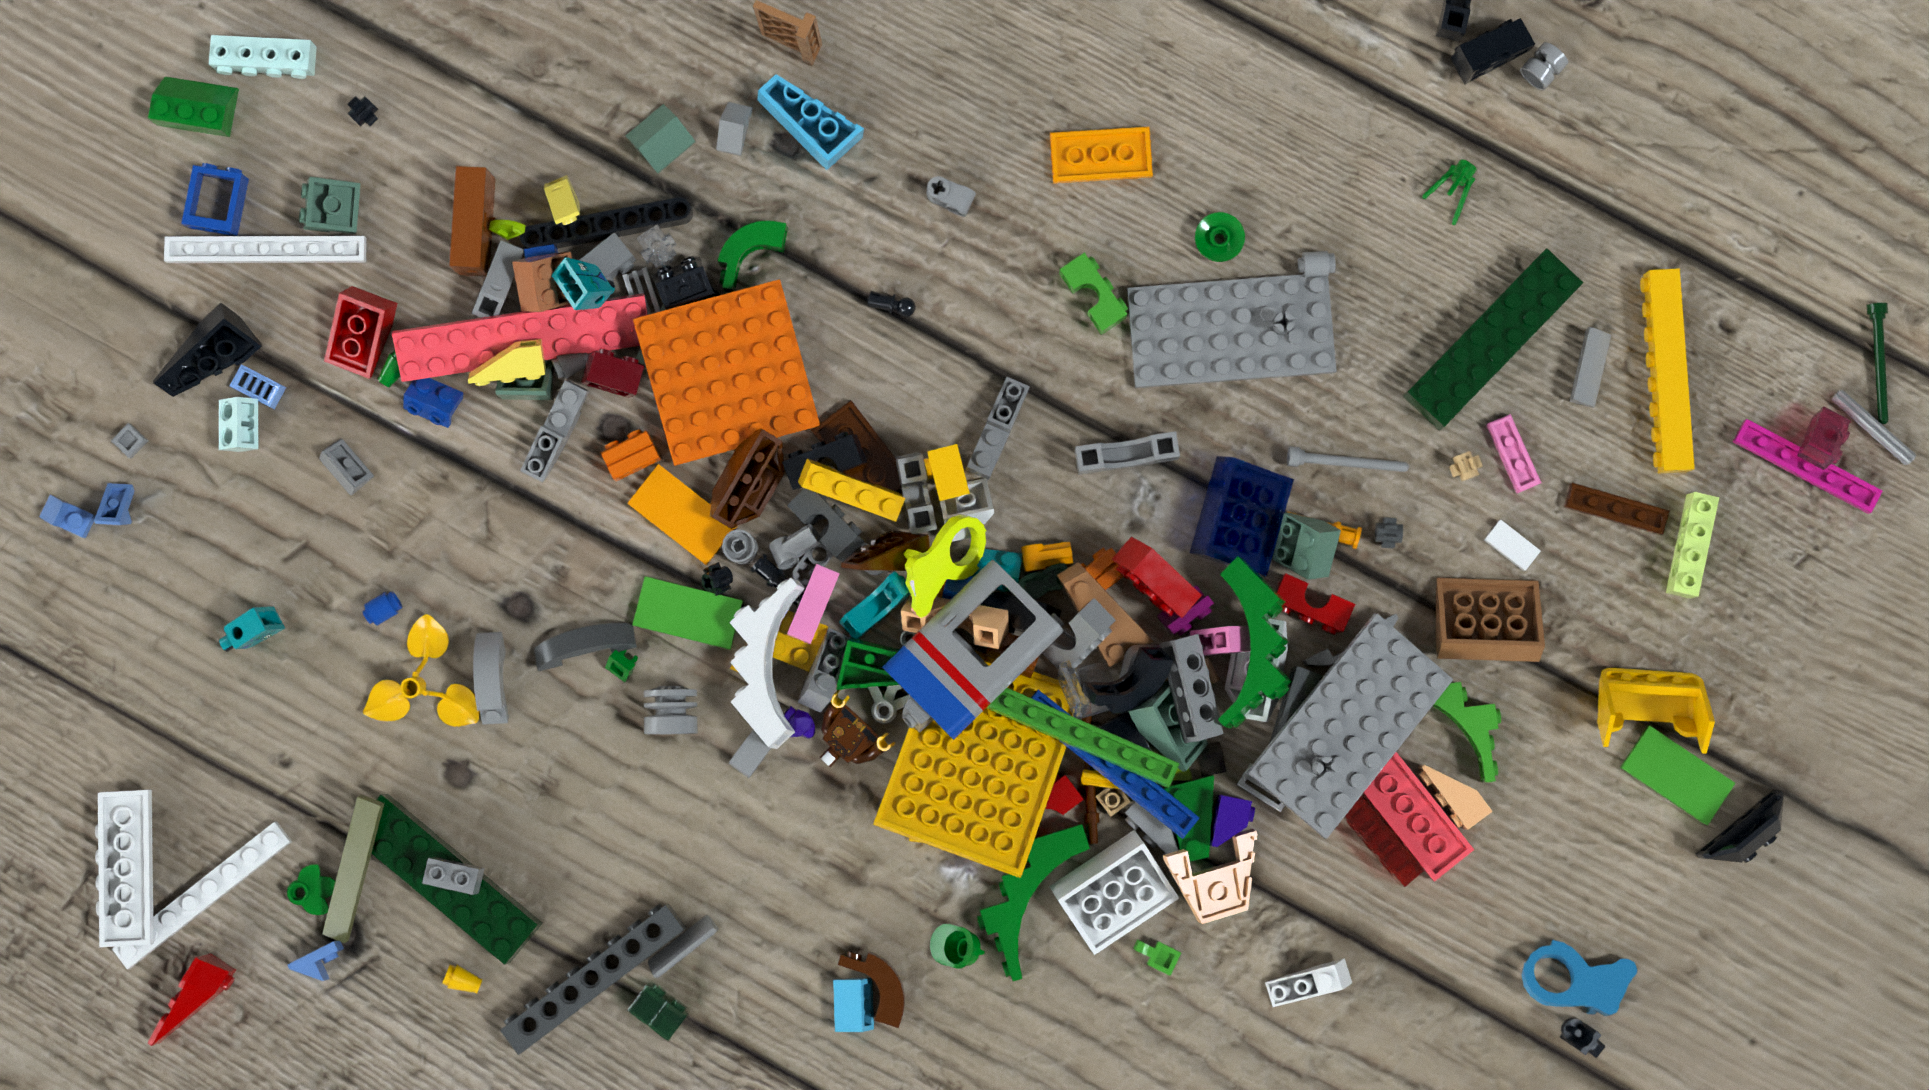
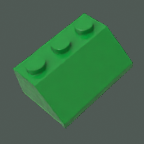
M165 76L152 94L148 119L157 126L230 137L239 89Z

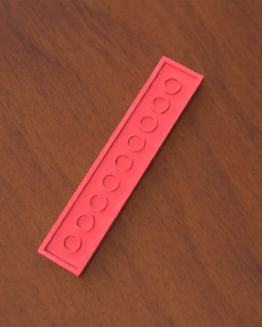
M642 293L609 298L600 308L574 310L569 304L543 312L523 311L392 331V338L401 381L405 382L471 372L518 341L542 339L545 360L556 359L557 356L566 354H589L599 351V349L609 351L640 346L633 319L646 316L648 312L645 295Z

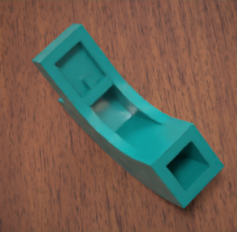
M894 571L887 576L874 592L847 612L839 623L852 638L859 639L910 595L905 583L906 579Z

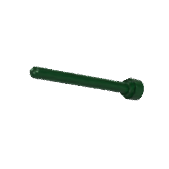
M1888 303L1867 304L1866 308L1867 315H1870V320H1873L1878 421L1881 424H1886L1889 417L1883 319H1886V314H1888Z

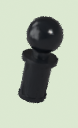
M874 291L870 292L868 307L889 311V314H892L894 309L903 317L913 315L916 310L915 302L908 297L896 300V294L891 296Z

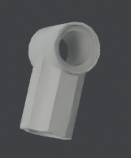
M807 524L788 537L783 536L773 540L769 544V549L778 568L786 570L795 566L799 562L800 556L821 544V538L813 525Z

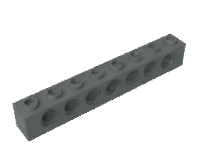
M661 904L655 906L648 912L650 915L648 919L644 922L638 919L627 928L629 930L627 935L623 938L620 935L614 937L607 943L609 947L603 953L597 950L586 959L588 962L586 966L582 969L576 966L566 974L568 979L562 984L556 981L545 990L547 995L541 1000L535 997L524 1005L527 1009L519 1016L515 1012L503 1021L506 1026L500 1031L518 1055L523 1053L687 929L669 904L664 907ZM651 923L659 925L661 932L658 937H652L648 933V927ZM630 939H636L639 942L640 949L637 953H633L628 949L627 944ZM610 954L618 957L619 965L617 968H611L607 964V958ZM589 970L597 972L599 979L596 984H592L587 980L586 975ZM568 986H574L577 989L578 996L576 999H570L566 995V988ZM548 1001L556 1004L557 1012L555 1015L547 1013L545 1005ZM527 1017L535 1019V1030L526 1028L525 1019Z

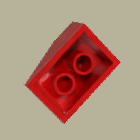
M354 286L340 292L324 362L370 379L393 326L398 303Z

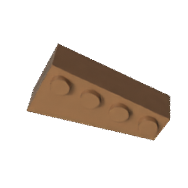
M1079 562L1057 574L1077 613L1095 598L1116 620L1109 627L1112 632L1097 646L1100 655L1109 667L1123 660L1126 651L1131 646L1149 645L1154 642Z

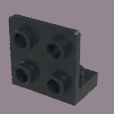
M689 256L680 261L681 264L671 267V265H666L657 269V273L653 275L666 310L686 305L714 294L700 257Z

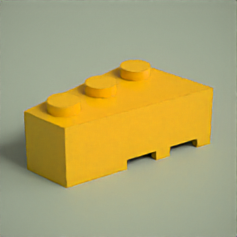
M954 444L927 451L928 458L924 459L928 479L934 478L939 501L970 494L958 445Z

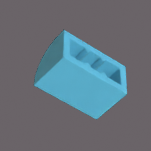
M872 978L833 980L835 1032H865L874 1030Z

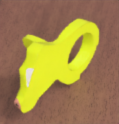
M962 514L953 516L942 526L931 547L926 552L921 553L907 549L903 553L908 559L905 564L907 571L905 583L912 596L911 611L917 616L923 618L931 611L933 601L947 579H966L979 569L977 564L984 553L986 529L977 518ZM967 527L971 533L969 550L960 561L953 563L950 557L951 542L956 533Z

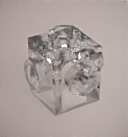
M658 224L637 237L638 242L643 248L639 251L647 264L652 262L655 268L667 266L674 260L673 257L677 255L673 248L677 244L669 232L664 235Z

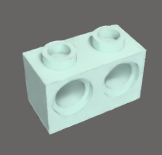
M233 397L219 400V450L243 452L258 449V399Z

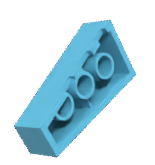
M777 74L758 90V101L826 170L863 138V127L853 124L842 114L824 106V103L806 95L803 90Z

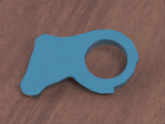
M1552 940L1550 946L1540 947L1530 954L1526 963H1524L1521 976L1524 988L1529 995L1543 1005L1555 1007L1587 1006V1014L1594 1015L1598 1012L1603 1016H1610L1617 1013L1629 983L1637 974V967L1633 961L1624 958L1613 964L1590 967L1571 946L1564 942ZM1543 958H1552L1563 963L1571 977L1568 990L1562 993H1552L1542 988L1534 975L1536 962Z

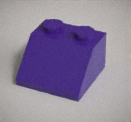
M1217 795L1211 825L1210 846H1220L1248 826V822H1253L1255 807L1251 806L1252 801Z

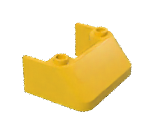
M1606 668L1601 672L1597 723L1603 747L1609 746L1612 732L1621 730L1624 720L1673 723L1674 729L1681 736L1697 737L1701 753L1707 754L1715 719L1701 677L1693 673Z

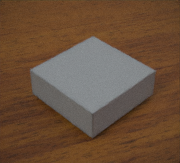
M127 423L111 440L130 459L149 441L130 423Z

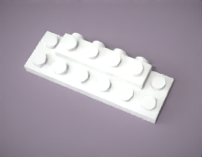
M152 790L98 793V824L95 827V836L98 839V850L95 854V860L97 865H99V875L96 877V888L99 891V901L96 904V913L99 916V947L154 944Z

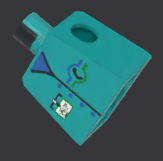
M565 257L552 274L555 282L574 310L600 308L615 290L614 282L607 280L595 264Z
M274 606L253 607L224 626L226 636L219 639V643L226 652L234 648L236 650L251 648L284 630L285 626Z

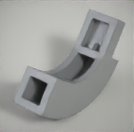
M502 632L476 634L473 656L474 692L477 711L480 710L483 725L508 723L509 719L503 684V665L506 650Z

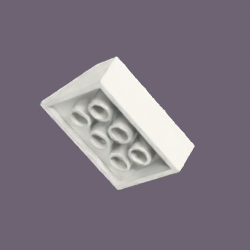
M1135 830L1049 886L1094 955L1179 899Z

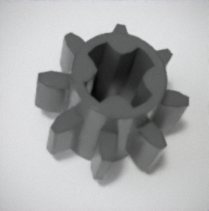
M1384 517L1382 523H1376L1375 541L1382 542L1381 548H1395V543H1402L1403 524H1396L1397 518Z

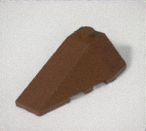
M888 531L873 538L871 546L864 545L861 547V552L853 553L841 562V568L906 571L905 564L908 559L903 553L907 549L921 553L926 552L930 548L929 535Z

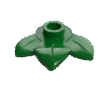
M318 864L304 867L300 871L298 879L288 886L287 897L291 903L302 905L309 914L324 915L328 913L329 909L325 899L332 895L336 881L330 877L320 876ZM299 887L303 888L305 891L303 897H299L297 895V889Z

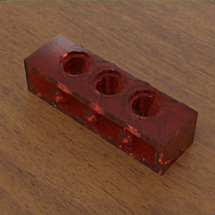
M1360 796L1343 819L1400 886L1406 887L1424 871L1423 868L1363 797Z

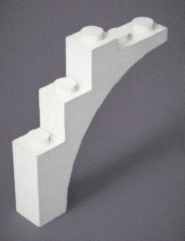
M793 578L782 581L778 585L777 591L771 597H766L760 602L758 609L749 605L740 608L734 614L735 618L730 622L748 644V646L741 647L735 653V658L730 663L749 684L748 686L741 687L735 693L736 697L731 703L764 743L774 749H778L795 733L785 718L777 700L772 673L775 639L782 620L792 603L805 590V587Z

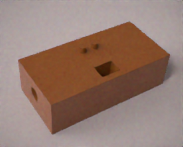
M456 166L449 266L461 276L486 277L490 267L492 231L489 230L490 221L496 220L493 217L496 179L486 167Z

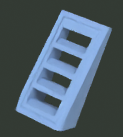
M242 364L230 384V387L253 399H258L259 402L274 410L286 389L285 386ZM246 372L249 375L241 387L238 384ZM253 377H256L257 379L250 391L247 390ZM262 381H264L265 384L263 385L259 395H256L255 393ZM272 385L273 388L270 391L267 399H264L263 397L266 391L268 390L269 386Z

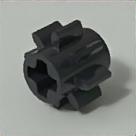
M355 96L347 104L351 108L347 114L360 127L364 123L372 126L378 120L374 113L379 109L367 97L364 96L359 100Z
M717 562L703 570L705 574L702 575L701 581L706 591H714L715 596L731 589L729 584L733 582V575L728 567H721L720 563Z

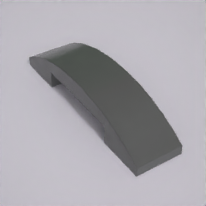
M607 623L564 632L542 642L534 648L537 670L542 671L563 666V659L608 648L611 649L612 653L615 650L619 652L636 648L637 645L632 624Z

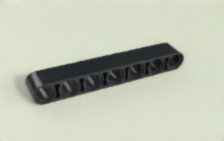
M677 197L577 216L576 221L567 225H563L562 222L556 224L555 221L525 227V233L520 235V240L527 249L553 244L557 249L605 240L614 232L618 237L684 225L692 220L693 210L686 199ZM677 207H687L686 213L683 216H676L675 210ZM654 211H661L662 217L659 220H650V216ZM629 216H637L638 220L634 225H626V219ZM604 221H613V225L609 230L601 229ZM580 225H588V231L584 235L577 234V229ZM562 229L564 231L563 236L558 240L552 239L553 232ZM530 235H539V239L535 244H528Z

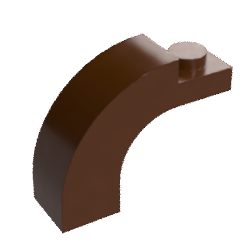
M848 951L847 955L842 953L838 962L839 966L868 975L874 980L879 989L880 1002L874 1021L899 1028L905 1007V993L902 981L893 966L881 956L870 951L866 961L861 959V954Z

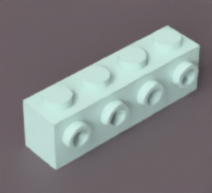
M211 35L209 65L218 74L232 75V72H241L245 76H257V73H266L269 77L279 78L282 74H288L293 78L305 79L306 75H315L317 47L311 40Z

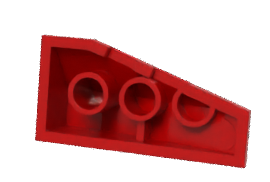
M211 953L195 957L178 985L182 990L175 997H172L168 1003L171 1011L161 1017L147 1044L153 1046L161 1043L223 992V990L227 991L235 980L233 974L236 969Z

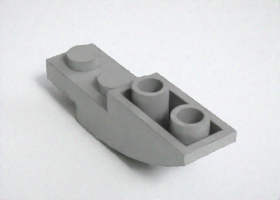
M1006 377L966 467L967 471L988 480L990 479L1030 386Z
M564 380L544 425L540 427L520 470L521 472L541 482L545 481L581 415L580 410L589 390L569 380Z

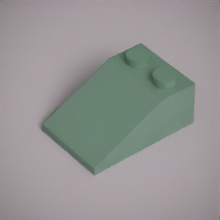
M1169 681L1164 682L1159 690L1146 702L1128 711L1139 733L1164 756L1180 763L1178 768L1182 772L1187 771L1208 745L1206 739L1184 743Z

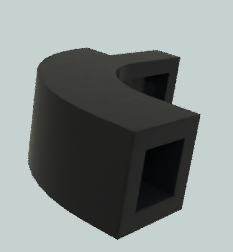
M1139 647L1133 666L1123 677L1112 682H1084L1082 692L1089 698L1092 704L1097 706L1105 705L1112 713L1129 711L1146 702L1159 690L1169 674L1173 660L1160 647Z

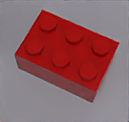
M1132 536L1111 559L1118 565L1116 570L1123 577L1129 578L1133 582L1132 585L1143 595L1146 594L1150 598L1149 601L1159 610L1162 609L1169 616L1176 614L1183 618L1202 596L1153 548Z

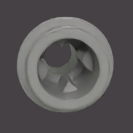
M587 353L559 355L556 359L551 360L557 378L564 377L567 379L584 369L588 355Z

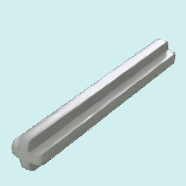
M1840 390L1833 396L1832 401L1904 465L1910 464L1915 459L1916 454L1846 392Z

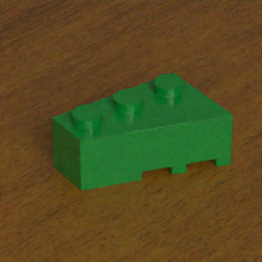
M850 638L847 641L836 690L899 685L882 667L900 649Z
M1214 775L1171 785L1169 788L1164 787V790L1200 817L1183 839L1175 833L1178 849L1188 851L1190 862L1209 857Z

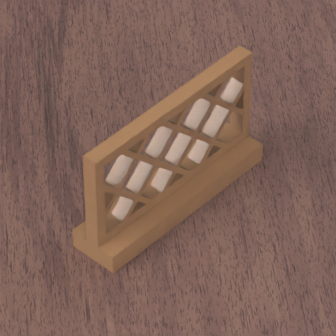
M755 0L753 9L761 34L799 51L803 63L813 66L822 46L816 16L806 12L803 20Z

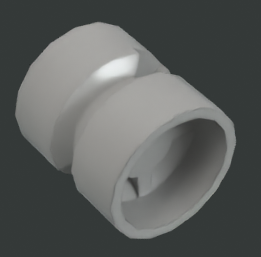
M1544 42L1534 53L1535 58H1529L1520 69L1523 78L1539 90H1545L1554 80V75H1558L1568 64L1566 56L1557 47L1547 42Z
M733 530L723 539V553L735 564H749L757 556V541L745 530Z

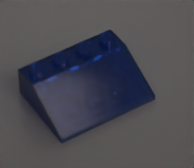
M1217 456L1190 553L1225 565H1229L1238 556L1244 559L1258 574L1267 576L1294 479L1234 457Z

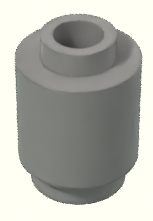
M1328 251L1303 252L1302 257L1298 258V272L1303 273L1304 277L1329 276V273H1335L1334 253H1328Z

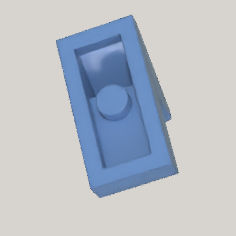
M107 484L94 519L95 524L127 525L132 523L128 509L135 492L133 485Z
M50 495L39 517L53 526L63 528L75 535L86 538L96 515Z
M333 941L287 966L292 971L321 981L328 980L329 976L321 960L325 964L338 958L337 952L344 949L340 941Z

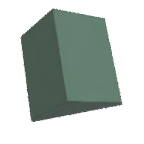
M664 104L626 135V138L658 174L696 142L677 116Z
M545 361V375H541L539 379L515 378V381L509 383H502L498 380L495 389L496 395L506 400H552V362Z

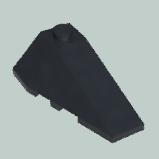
M220 303L203 318L156 376L153 384L174 397L199 385L201 380L213 374L217 376L223 373V369L234 364L238 366L244 363L262 347V344L239 315Z

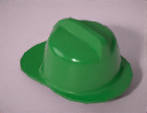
M942 924L936 928L930 939V951L935 961L952 968L962 969L965 966H970L977 961L979 955L985 953L981 949L978 936L964 927Z

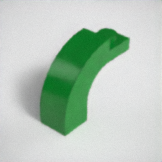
M777 221L750 223L737 230L728 238L718 257L719 265L726 267V270L722 269L720 275V284H723L722 288L725 292L730 293L736 290L740 266L743 260L752 252L772 250L784 253L788 233L786 223Z

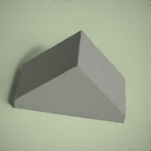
M731 102L727 103L719 121L717 151L741 156L753 110L752 107Z

